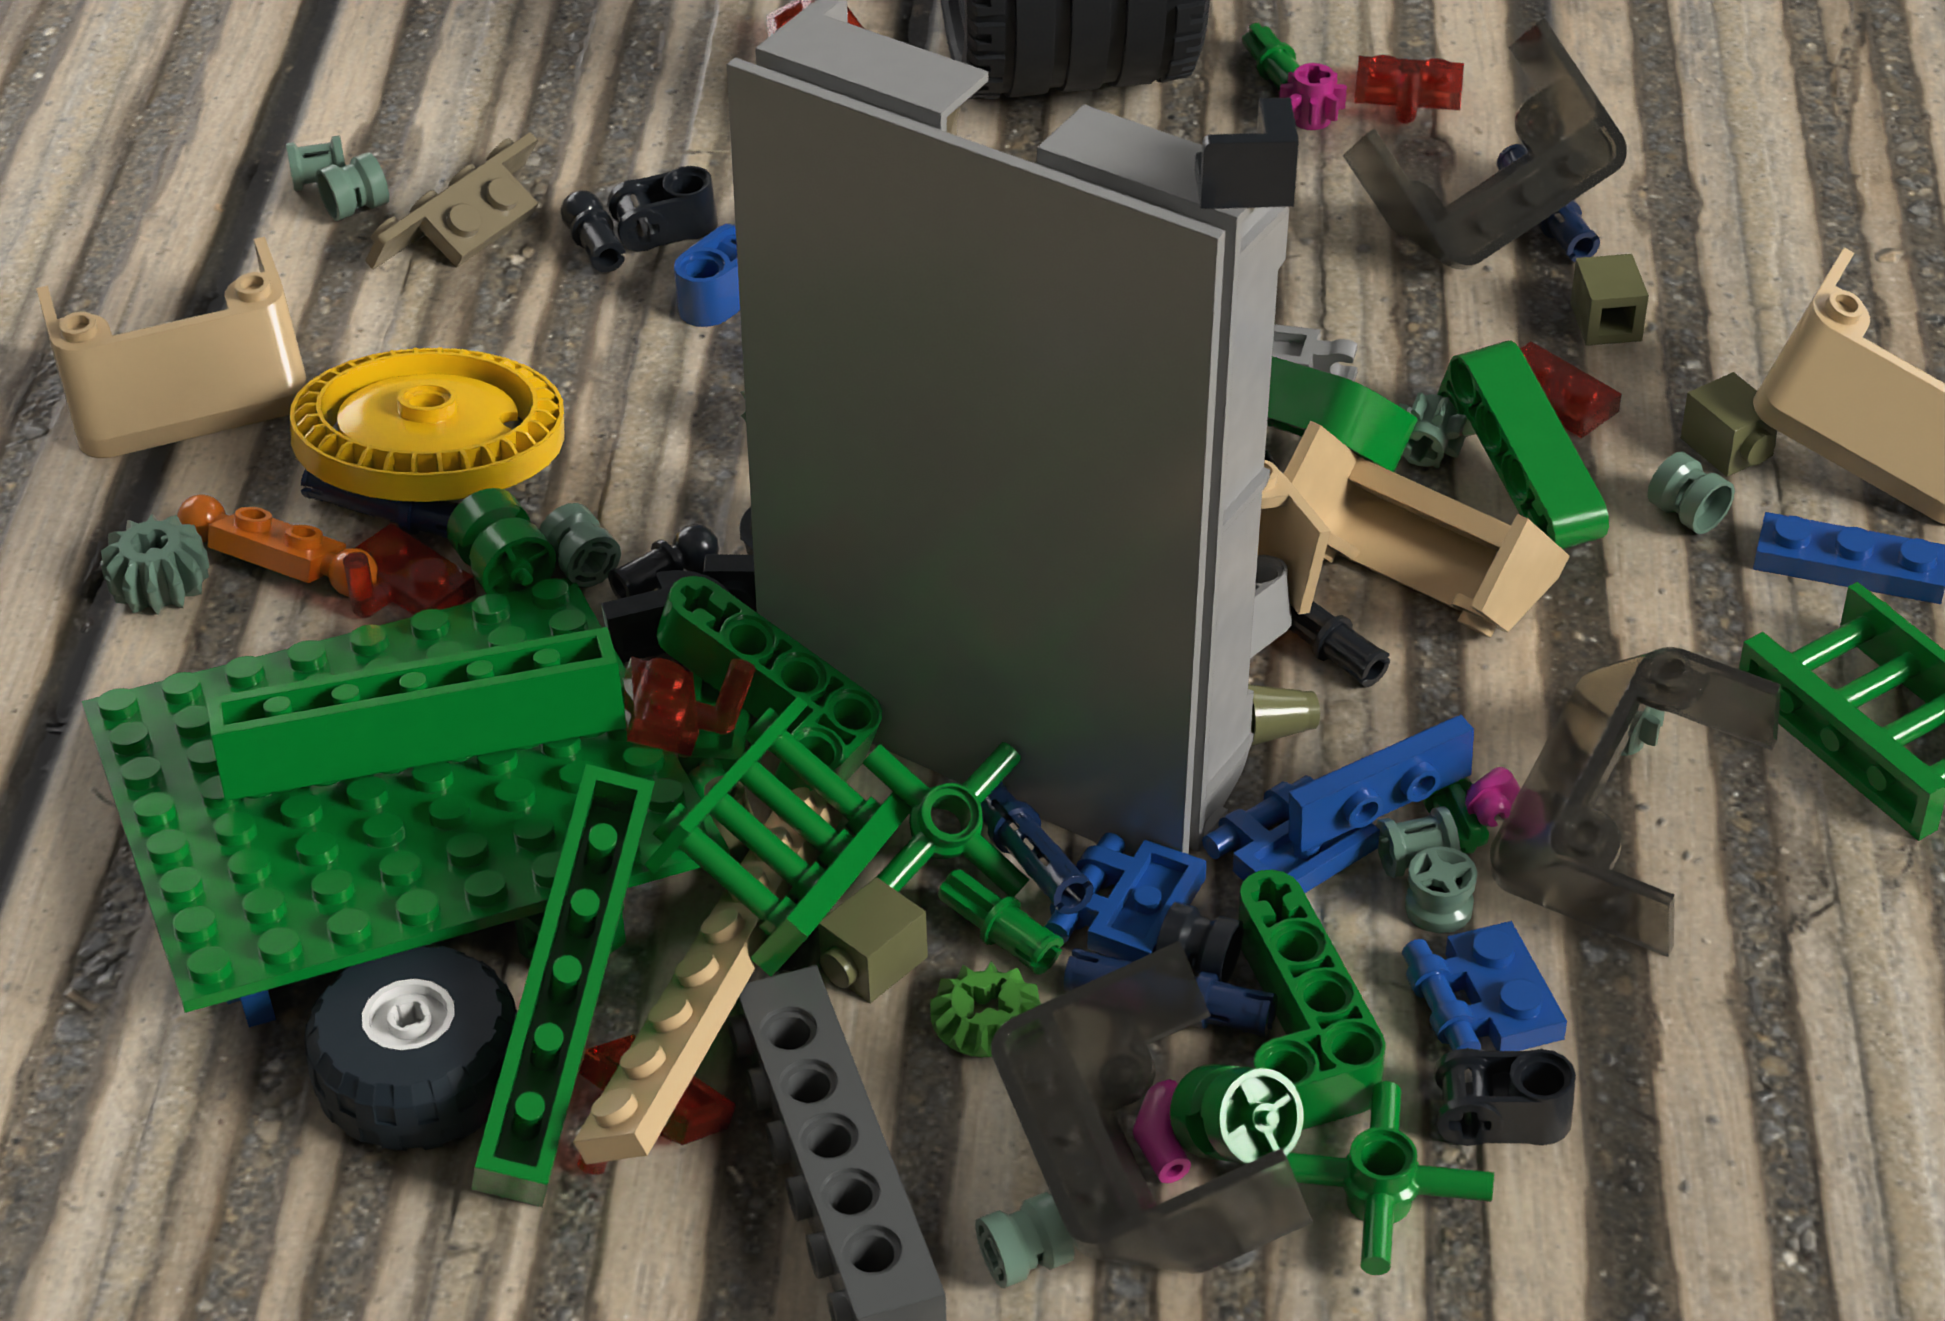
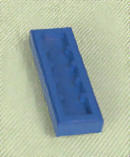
M1462 715L1455 716L1289 792V839L1302 853L1354 828L1365 827L1378 817L1404 805L1422 801L1435 791L1470 776L1472 773L1474 728Z

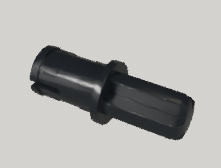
M1314 601L1312 602L1310 613L1299 615L1291 606L1292 621L1289 630L1313 646V653L1316 658L1322 661L1330 659L1365 687L1373 686L1384 676L1390 664V659L1388 658L1390 654L1352 629L1353 624L1349 618L1343 615L1333 616Z

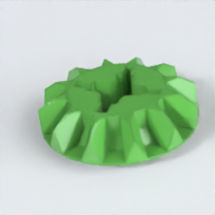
M990 961L984 971L974 972L965 965H962L957 978L940 979L937 995L935 998L930 999L931 1023L937 1036L947 1046L960 1053L974 1057H997L1012 1053L1026 1045L1035 1036L1041 1025L1042 1006L1037 984L1025 983L1019 968L1012 969L1006 973L999 972L992 961ZM998 998L999 1011L993 1008H986L981 1013L974 1015V1001L985 1005L991 999L996 1000Z

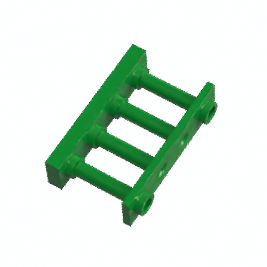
M1859 582L1848 586L1840 627L1792 653L1785 650L1764 632L1743 642L1735 685L1738 691L1916 840L1920 841L1938 830L1945 804V758L1929 766L1904 746L1945 723V650ZM1856 647L1879 665L1874 670L1837 690L1830 687L1812 672L1814 669ZM1900 684L1906 686L1926 702L1921 707L1884 727L1877 725L1857 709Z
M799 696L781 715L770 707L744 736L752 746L691 811L681 802L653 832V835L662 844L644 864L655 874L679 848L762 921L758 928L768 935V938L750 959L771 977L808 938L906 819L912 809L893 791L882 804L872 796L866 801L790 734L787 729L808 706ZM769 750L848 820L845 827L854 835L852 836L844 828L840 832L836 831L758 761ZM741 782L821 853L817 859L826 866V869L816 861L811 866L729 795L733 788ZM710 814L791 885L792 888L788 893L798 902L795 904L787 896L781 901L698 826Z

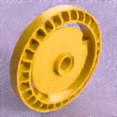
M442 347L390 350L389 352L367 355L347 361L326 370L310 380L297 393L291 404V446L296 459L308 472L323 482L348 492L395 501L433 502L467 498L471 494L483 489H506L533 477L546 468L559 454L564 442V405L557 387L544 375L529 366L505 357L466 349ZM518 417L523 420L514 429L504 425V423L509 421H518ZM336 423L338 424V431L333 428Z

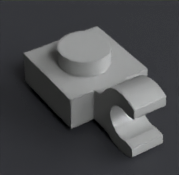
M1274 324L1273 357L1335 374L1354 382L1358 373L1357 367L1344 366L1338 363H1353L1357 352L1358 344L1347 339L1323 341L1321 340V329Z

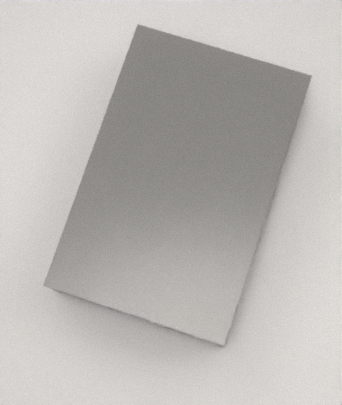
M817 0L808 5L755 48L756 64L736 57L727 63L757 613L864 688L879 702L882 709V720L872 744L876 746L881 744L888 751L963 784L999 744L1005 742L1018 752L1021 761L1002 780L1003 785L1007 787L1008 791L1017 801L1028 803L1038 813L1040 818L1096 843L1099 842L1103 834L1114 833L1125 842L1126 848L1123 854L1134 857L1144 839L1189 854V848L1198 852L1203 846V837L1217 829L1219 819L1228 813V809L1223 806L1241 776L1254 735L1251 733L1254 691L1248 689L1262 490L1266 487L1270 478V469L1264 467L1277 281L1278 270L1286 260L1290 207L1201 209L1195 175V155L1198 152H1202L1201 144L1087 105L1080 107L1037 147L1036 164L947 132V117L989 81V72L849 24L847 0Z

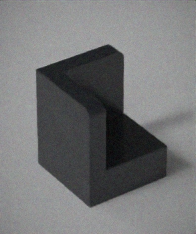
M1259 98L1257 133L1209 134L1203 138L1202 152H1198L1195 155V175L1201 209L1294 207L1299 139L1291 98Z

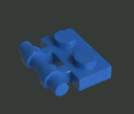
M1305 775L1292 784L1282 781L1267 790L1263 796L1264 800L1247 811L1237 808L1219 819L1218 828L1205 835L1202 843L1206 852L1213 859H1218L1233 850V872L1243 881L1257 871L1270 869L1283 871L1294 877L1304 893L1376 850L1379 845L1380 829L1373 823L1362 828H1354L1301 853L1289 839V792L1314 780L1312 777ZM1276 823H1279V824H1280L1279 826H1277L1276 828L1272 829L1271 831H1268V830H1267L1268 828H1270L1271 826L1275 825Z
M1105 833L1097 845L1089 846L1085 849L1076 864L1077 869L1093 885V895L1090 902L1082 910L1073 914L1060 913L1055 908L1056 906L1051 903V917L1045 927L1054 934L1059 935L1064 940V943H1066L1074 930L1088 926L1087 949L1111 958L1154 966L1158 936L1169 908L1177 901L1188 905L1192 903L1206 879L1207 861L1145 839L1134 857L1123 854L1126 845L1120 836L1114 833ZM1110 885L1115 886L1108 898L1098 895L1100 889L1108 888Z
M1512 921L1447 936L1445 953L1447 959L1433 954L1428 943L1423 939L1410 941L1404 946L1402 955L1408 965L1406 978L1414 994L1425 998L1432 1011L1429 1019L1430 1025L1441 1043L1449 1044L1452 1051L1465 1048L1480 1050L1481 1044L1478 1038L1487 1035L1496 1051H1521L1565 1040L1567 1020ZM1464 990L1471 1005L1457 1000L1453 992Z

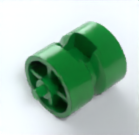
M499 488L477 491L461 501L452 512L446 530L449 543L463 562L471 567L474 577L487 594H504L532 587L539 581L551 578L556 565L555 550L539 528L531 524L529 515L510 492Z
M1206 1064L1188 1072L1178 1083L1171 1099L1170 1120L1177 1140L1187 1151L1195 1156L1255 1166H1267L1285 1158L1296 1146L1303 1128L1304 1110L1296 1087L1287 1077L1277 1071L1263 1068Z

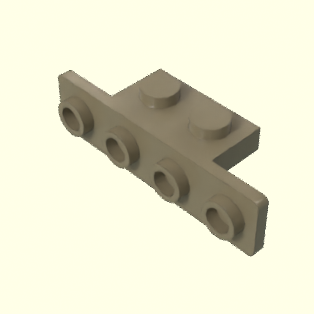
M531 132L516 142H513L510 138L505 139L490 152L485 163L477 168L473 164H469L461 169L451 179L447 189L439 194L435 190L425 193L412 206L410 214L400 221L395 216L384 221L371 235V240L374 244L365 262L374 270L426 235L457 268L533 215L539 203L512 174L526 164L538 139Z

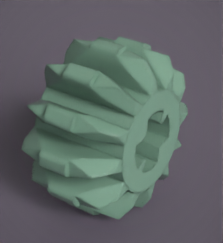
M151 514L146 522L139 524L127 520L126 531L109 533L108 546L101 550L102 560L100 565L109 593L113 595L115 603H127L133 613L140 612L147 607H152L159 615L164 606L171 604L183 608L186 596L202 594V583L209 577V559L207 551L203 547L201 536L197 533L195 525H182L177 515L170 516L163 521H158Z

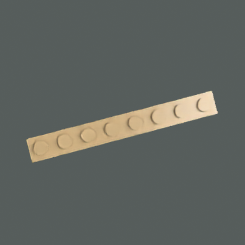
M805 787L791 790L836 829L843 815L816 791H810L809 788ZM772 811L765 826L810 866L815 861L817 862V858L821 853ZM749 849L740 865L781 901L787 896L794 902L795 898L788 893L792 886ZM726 889L710 916L702 923L701 931L684 959L676 966L675 974L657 1004L649 1011L646 1022L629 1050L621 1057L620 1065L602 1095L594 1102L591 1113L574 1139L573 1143L586 1164L648 1156L754 972L757 964L750 958L768 938V935L758 928L762 921Z

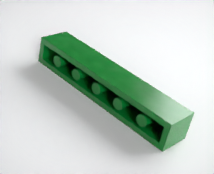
M608 627L207 697L211 738L225 801L240 798L258 799L284 790L311 785L329 786L344 779L377 773L395 774L410 767L443 761L461 762L476 755L509 749L527 750L542 743L575 737L593 738L608 731L627 728L618 661Z
M590 764L585 765L474 1167L471 1190L543 1207L655 781Z

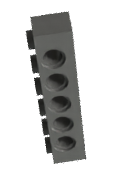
M817 965L748 982L737 999L738 1015L727 1018L729 1034L736 1057L740 1059L749 1056L753 1068L746 1070V1076L756 1111L768 1109L772 1122L766 1123L765 1127L773 1160L776 1166L788 1163L792 1177L786 1178L785 1183L793 1216L797 1222L808 1219L813 1233L806 1235V1244L814 1274L817 1279L829 1276L834 1292L827 1294L831 1320L947 1321L946 1294Z

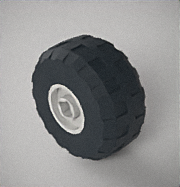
M421 946L350 966L342 971L334 979V982L319 995L311 1008L312 1013L308 1024L305 1026L304 1044L308 1072L322 1111L332 1123L342 1128L346 1135L361 1142L379 1145L390 1150L407 1151V1148L422 1147L424 1150L442 1147L445 1142L456 1138L461 1140L475 1132L488 1120L517 1015L514 998L507 984L502 982L496 975L495 970L483 961H478L452 948Z

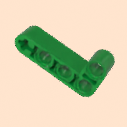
M1508 340L1453 356L1437 395L1449 398V401L1455 406L1457 414L1466 415L1467 420L1462 434L1465 437L1475 434L1478 436L1519 514L1533 522L1563 550L1604 538L1609 529V515L1603 497L1518 345Z
M1272 356L1267 426L1302 437L1310 421L1324 427L1359 457L1395 472L1416 426L1417 417L1357 382Z
M688 576L679 579L673 584L657 628V640L660 647L668 655L743 709L750 712L757 719L770 707L781 715L798 696L801 697L808 706L789 726L787 731L846 782L862 765L882 720V709L879 702L864 688L715 582L705 577ZM780 761L775 777L790 790L802 787L809 788L810 791L813 790Z
M1272 869L1257 871L1249 875L1242 882L1240 889L1238 920L1243 921L1244 924L1241 950L1263 991L1277 994L1276 1016L1286 1035L1263 1043L1256 1051L1253 1068L1277 1071L1293 1083L1303 1104L1304 1123L1302 1130L1361 1114L1371 1109L1373 1086L1383 1080L1386 1050L1384 1036L1300 884L1294 877L1283 871Z

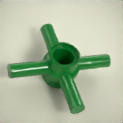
M1001 742L962 785L945 783L929 788L886 748L879 744L862 764L912 808L909 818L912 839L876 877L899 892L930 858L948 859L963 854L1004 893L1015 897L1030 879L981 835L983 826L981 803L1021 761L1018 752L1009 744ZM944 809L952 812L960 822L961 832L948 834L939 830L932 821L931 811Z
M1381 1081L1373 1086L1370 1129L1361 1132L1355 1137L1351 1144L1350 1152L1345 1158L1289 1153L1279 1162L1270 1165V1181L1343 1187L1350 1211L1363 1221L1360 1267L1364 1272L1371 1275H1383L1389 1272L1391 1268L1393 1224L1402 1220L1409 1213L1412 1201L1417 1195L1492 1202L1494 1172L1419 1165L1414 1143L1407 1135L1399 1131L1401 1088L1396 1083L1390 1081Z

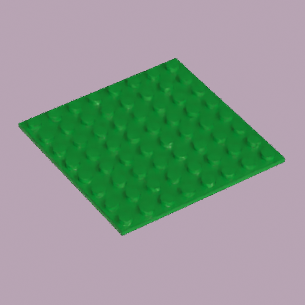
M568 578L545 579L537 582L532 587L504 594L482 595L473 602L441 610H423L410 618L382 625L370 624L360 626L351 633L320 641H301L288 649L257 657H238L225 665L194 673H175L162 681L131 689H112L103 693L100 697L82 701L84 713L185 1013L545 912L586 764L655 781L628 888L701 868L679 848L655 874L644 866L662 844L653 835L658 826L680 802L691 811L701 801V798L616 651L627 728L608 731L593 738L575 737L542 743L527 750L509 749L476 755L461 762L443 761L410 767L395 774L377 773L344 779L329 786L311 785L284 790L258 799L240 798L225 801L211 738L207 697L602 628L577 583L572 584ZM709 814L698 828L730 855L728 845Z

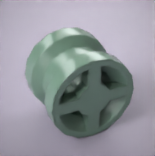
M1439 846L1418 852L1411 860L1408 870V883L1410 887L1407 890L1405 909L1408 918L1416 926L1429 932L1441 934L1459 930L1470 921L1474 905L1472 893L1476 886L1477 869L1475 863L1467 854L1455 848Z

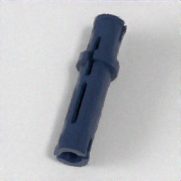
M1513 144L1505 148L1497 158V168L1508 178L1521 198L1536 214L1540 230L1547 237L1556 239L1573 262H1576V258L1593 257L1600 247V239L1583 220L1582 211L1578 203L1572 197L1561 193L1551 178L1531 157L1530 152L1524 145ZM1535 183L1540 189L1535 191L1531 184ZM1547 197L1552 203L1551 207L1546 205L1543 201L1544 198ZM1560 213L1565 221L1561 223L1555 215Z
M306 469L301 478V486H305L301 490L304 497L328 502L345 509L388 520L398 524L401 531L411 534L423 531L448 539L446 532L447 523L452 512L459 504L448 500L413 502L372 498L348 492L323 482Z
M1001 782L981 803L982 818L984 824L988 827L990 841L1001 852L1011 854L1026 874L1050 898L1052 904L1056 906L1055 908L1060 913L1073 914L1082 910L1092 898V883L1041 828V820L1038 813L1028 803L1017 801L1008 791L1007 787L1003 785L1004 783ZM1014 823L1018 829L1013 830L1010 824ZM1025 838L1034 846L1033 850L1025 844ZM1044 858L1049 864L1045 866L1039 859Z
M1079 948L1072 950V956L1068 958L1064 974L1065 992L1098 997L1115 1003L1176 1015V1017L1189 1019L1190 1026L1206 1029L1211 1024L1267 1038L1270 1035V1030H1272L1277 1011L1278 996L1276 993L1247 989L1218 981L1217 974L1204 971L1199 976L1181 974L1159 967L1102 956Z

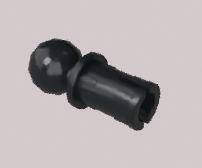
M578 190L569 194L563 200L560 211L562 221L570 229L572 239L578 246L586 250L596 270L608 273L618 269L625 261V257L622 254H626V250L613 233V220L603 210L602 202L590 191Z
M691 524L684 526L674 535L671 545L665 540H657L652 543L650 552L617 569L610 570L608 572L610 587L617 599L658 589L657 572L684 571L683 569L691 572L703 571L705 555L719 553L718 538L712 530L704 525Z

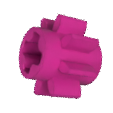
M1319 63L1303 64L1296 68L1294 72L1288 73V84L1280 85L1279 98H1291L1297 127L1305 130L1323 129L1331 121L1335 122L1338 120V110L1345 109L1347 85L1337 84L1338 74L1333 72L1330 67Z

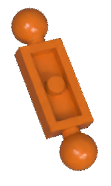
M203 494L194 495L186 499L181 504L177 513L182 525H195L197 533L202 538V542H208L207 547L308 584L323 576H327L333 588L338 593L347 597L365 595L376 584L378 567L369 553L358 548L346 549L345 543L323 536V532L316 527L292 525L272 518V514L268 510L258 507H242L237 509L234 514L226 515L222 504L217 499Z

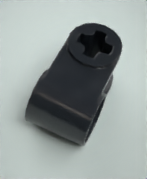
M683 166L670 172L650 177L626 180L614 187L607 199L609 212L612 218L618 222V235L622 244L629 250L637 252L648 251L658 246L687 239H701L714 231L718 226L712 177L706 169L698 166ZM630 195L636 196L638 207H634ZM639 223L644 233L643 237L639 235L636 225Z
M1465 1048L1448 1052L1437 1060L1434 1076L1437 1086L1443 1092V1106L1439 1109L1436 1120L1438 1132L1445 1140L1465 1146L1481 1145L1484 1143H1529L1543 1146L1554 1144L1564 1139L1571 1130L1576 1073L1573 1064L1564 1055L1546 1049L1482 1051ZM1469 1069L1472 1072V1082L1465 1083V1070ZM1464 1112H1471L1472 1122L1469 1125L1465 1123Z

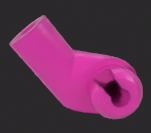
M1504 767L1492 769L1471 785L1465 796L1468 814H1476L1480 824L1486 827L1498 826L1494 819L1497 814L1503 819L1515 820L1521 817L1528 807V800L1512 772Z
M1171 1079L1157 1082L1147 1090L1133 1126V1136L1158 1179L1165 1184L1180 1180L1191 1168V1162L1176 1139L1171 1125V1099L1178 1085L1176 1081Z

